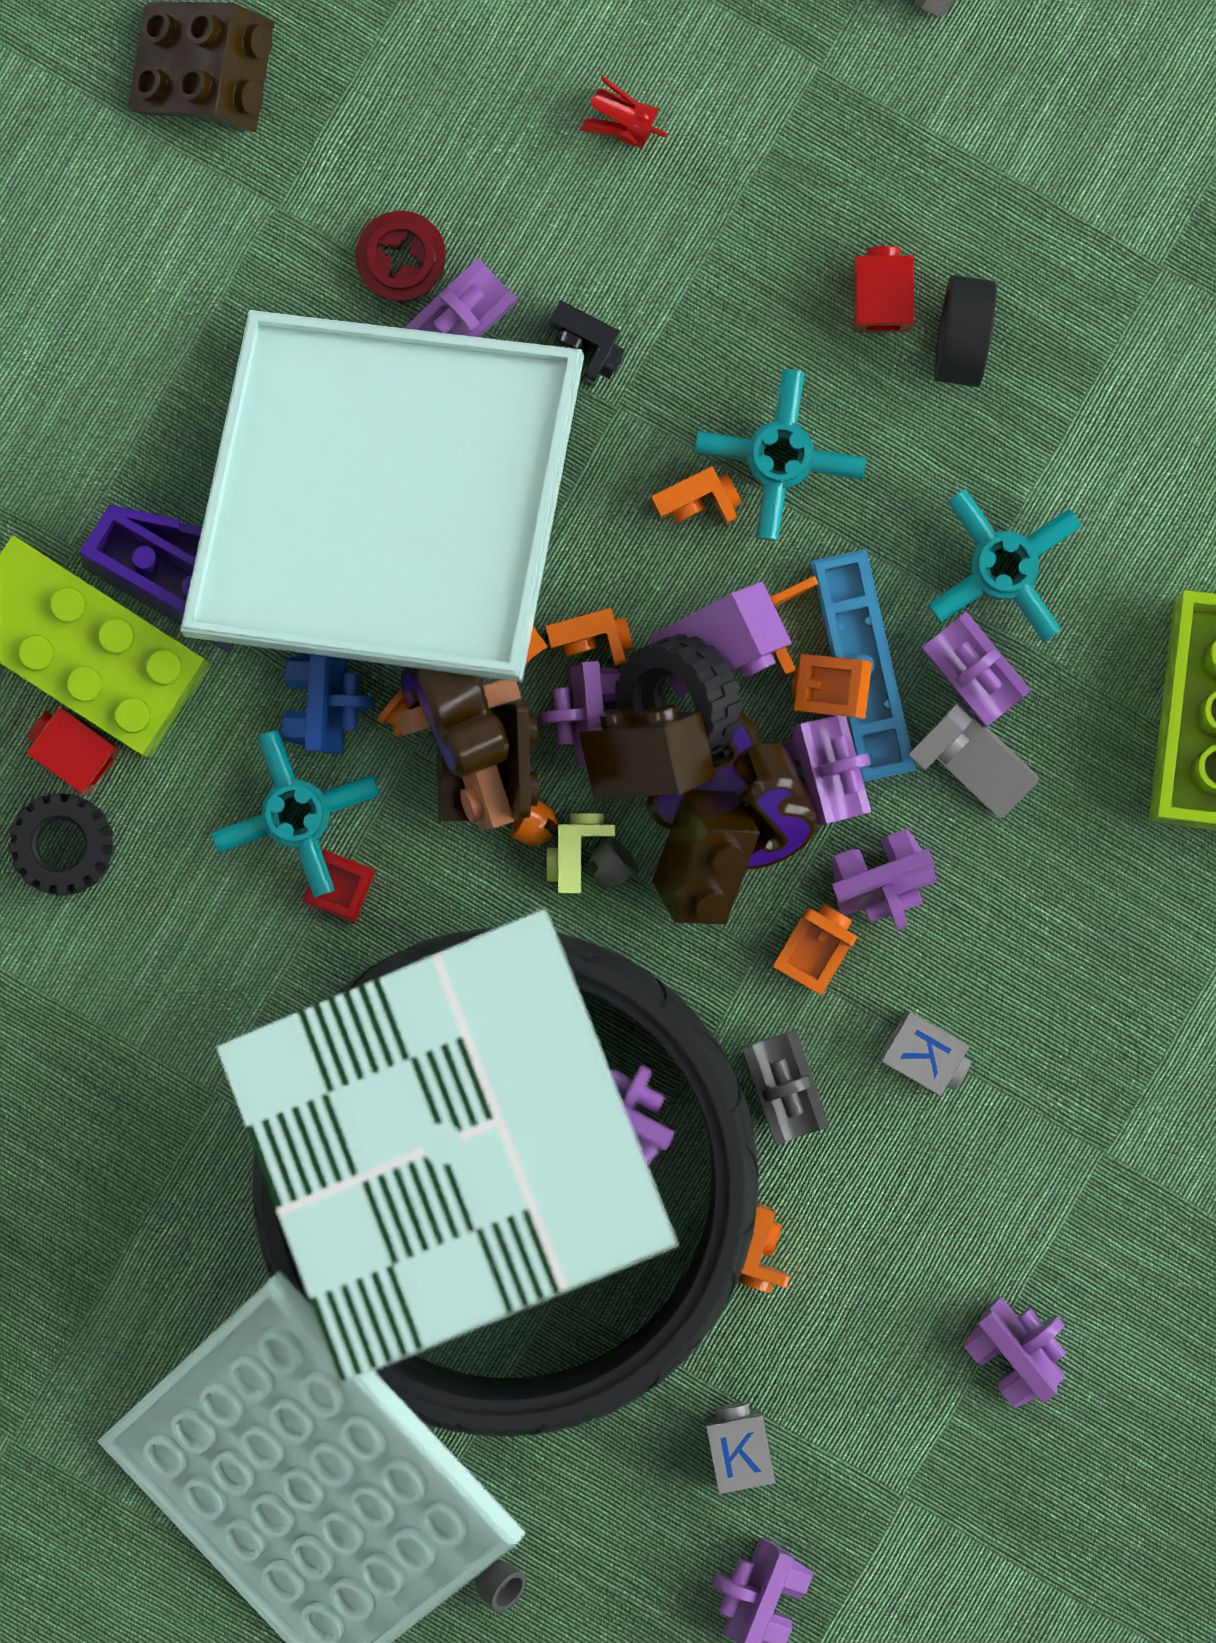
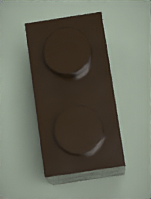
M669 704L647 709L642 712V715H634L632 707H622L599 714L600 723L579 731L593 798L680 795L716 778L701 711L677 712L676 705Z
M691 789L682 795L652 880L674 923H727L760 833L736 792Z

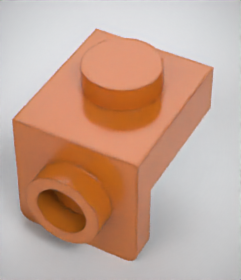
M822 904L818 913L810 908H806L772 967L822 996L850 946L852 947L858 936L848 931L852 920L825 904Z

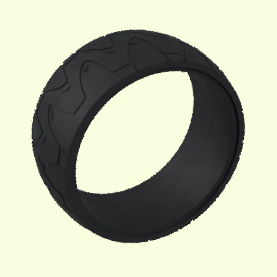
M500 927L451 933L425 940L408 947L406 950L398 951L370 966L352 979L345 987L343 986L333 997ZM556 932L576 986L605 999L645 1027L669 1052L694 1091L703 1114L711 1156V1195L707 1220L700 1244L689 1269L675 1292L659 1312L623 1343L591 1361L546 1375L521 1378H496L465 1374L435 1365L415 1355L374 1370L379 1378L422 1423L448 1431L466 1432L467 1434L501 1437L546 1434L580 1426L595 1418L598 1419L611 1414L640 1398L645 1392L666 1379L683 1363L712 1329L734 1291L744 1268L753 1237L758 1204L759 1178L757 1149L754 1140L755 1134L742 1089L721 1046L708 1028L701 1022L698 1015L682 998L661 980L655 978L649 971L609 949ZM254 1152L252 1197L256 1231L263 1260L271 1275L270 1278L280 1271L311 1304L263 1171Z

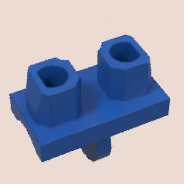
M316 654L287 658L285 665L287 688L308 690L307 711L285 712L282 719L283 740L304 745L306 751L328 754L344 753L345 730L357 731L358 709H375L376 699L375 697L359 696L360 674L348 673L349 659Z

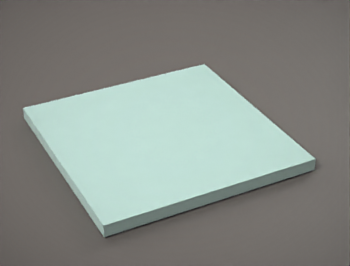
M249 310L180 629L185 637L522 682L584 361L582 350Z

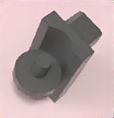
M796 1029L742 1047L775 1145L830 1127Z

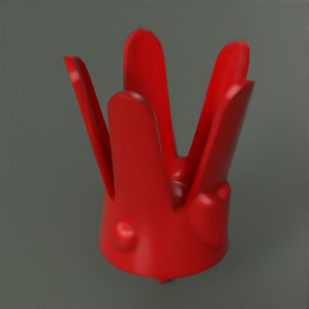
M601 75L603 83L618 95L606 89L598 88L596 96L591 99V105L599 112L619 123L589 118L583 122L579 129L580 131L618 138V141L634 147L637 146L642 150L650 132L667 137L666 132L652 127L659 108L647 103L637 102Z

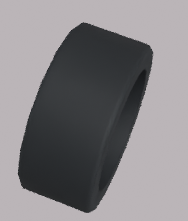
M957 275L950 276L937 338L934 364L935 381L973 387L981 385L987 364L997 295L995 281Z

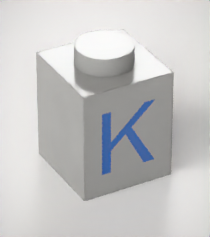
M909 1011L904 1013L878 1058L879 1061L942 1096L946 1087L954 1091L958 1088L972 1062L964 1057L970 1046Z
M748 1402L733 1403L715 1408L716 1417L707 1418L705 1422L719 1494L776 1484L761 1408L750 1410Z

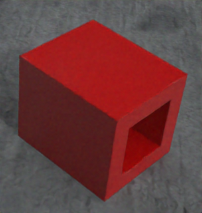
M876 246L867 248L866 256H856L853 264L854 332L911 331L914 325V255H900L899 247Z
M59 707L54 715L46 711L35 723L27 737L34 743L26 753L80 793L89 795L122 749L72 712Z

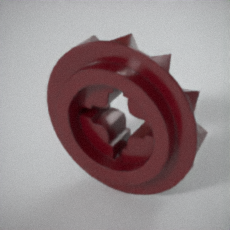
M410 211L388 212L372 220L362 231L356 246V266L364 284L382 299L405 303L427 295L438 280L442 278L446 261L444 241L437 228L425 217ZM410 235L413 236L410 241V254L417 260L418 264L422 265V268L415 265L413 267L403 265L400 271L396 272L393 278H390L392 274V260L379 247L399 249L403 242H407Z

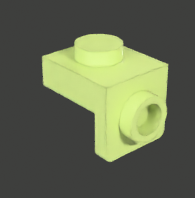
M574 813L570 814V825L558 824V848H547V882H558V893H581V837H615V825H604V814Z

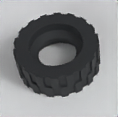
M686 634L669 636L634 651L628 656V662L622 664L619 670L620 677L616 681L615 686L618 700L616 701V708L632 707L634 715H642V712L647 709L665 705L661 688L662 679L668 674H675L689 690L695 712H702L711 755L722 751L723 747L728 746L733 741V734L739 730L741 723L739 714L742 711V701L739 699L738 691L740 688L737 679L734 680L730 671L732 668L727 660L724 661L718 654L719 651L712 645L708 646L703 643V639L696 636L689 638L686 637Z

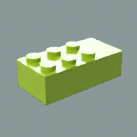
M11 536L0 553V663L136 752L150 758L212 663L16 536Z
M1183 590L1174 599L1149 822L1216 831V594Z

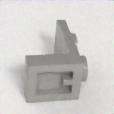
M960 701L943 716L909 753L924 770L936 759L939 760L999 818L1005 817L1039 781L1038 775L988 727H985Z

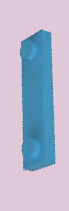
M867 549L811 561L812 574L818 582L815 588L831 657L872 662L865 719L846 717L856 756L869 754L871 765L860 768L863 782L916 771L914 759L909 755L912 751Z

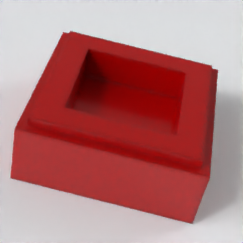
M323 849L322 855L335 891L314 898L308 885L302 902L356 923L377 870Z

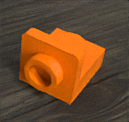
M713 466L652 495L650 499L660 521L672 515L676 524L706 510L702 500L710 496L725 526L737 520L738 517L734 508L742 504L729 475L725 474L718 478Z
M611 608L545 626L551 650L563 647L565 657L597 649L596 638L605 635L615 668L626 663L624 652L634 650L626 618L614 620Z
M801 654L799 667L794 672L792 678V695L795 699L794 711L815 715H834L865 719L872 662Z
M758 1203L752 1241L738 1282L745 1286L771 1293L774 1284L787 1288L790 1276L785 1271L759 1263L762 1254L772 1256L782 1224L773 1222L776 1214L773 1207Z

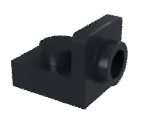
M559 300L549 319L550 326L558 330L555 340L568 348L581 349L583 354L586 353L588 347L597 351L585 373L584 380L586 383L596 387L601 376L610 380L625 353V349L617 346L621 339L620 331Z

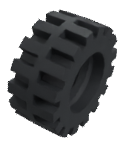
M55 793L33 800L27 807H23L17 814L19 817L15 824L12 823L9 832L11 833V841L8 843V851L13 859L11 863L15 871H18L23 877L22 879L39 891L54 895H71L82 892L99 882L100 877L110 867L109 863L115 850L112 826L109 825L107 817L102 810L83 797L66 793ZM58 820H68L76 824L83 832L85 839V849L80 860L73 866L64 869L54 868L47 864L42 858L38 847L39 836L43 829L51 822Z

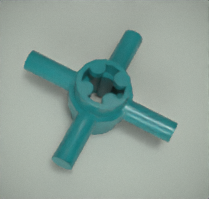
M783 369L775 420L761 426L752 435L751 439L699 430L697 433L694 453L747 461L752 476L764 486L756 538L762 540L778 541L786 489L800 484L810 472L863 480L867 458L816 450L809 434L797 425L805 372L799 370ZM780 442L787 445L790 444L793 449L797 450L796 460L788 461L784 468L785 471H777L773 469V459L768 455H764L766 445Z
M964 489L947 502L977 546L970 560L971 575L928 603L936 619L941 623L982 594H985L997 600L1014 599L1043 642L1062 630L1032 585L1035 583L1039 573L1038 556L1082 527L1074 512L1068 508L1025 537L1013 531L995 532L967 489ZM1002 547L1006 552L1011 553L1018 564L1020 574L1013 580L1006 574L995 578L989 569L996 563L994 553H997Z
M279 730L257 736L274 787L265 797L260 815L212 831L215 846L218 852L221 853L270 836L280 845L297 849L314 898L333 892L335 888L318 840L328 828L331 813L380 796L375 778L372 774L322 792L312 783L295 778ZM294 798L301 804L308 802L312 813L304 817L303 823L305 827L295 831L291 824L283 822L282 814L280 813L284 809V801L288 802Z

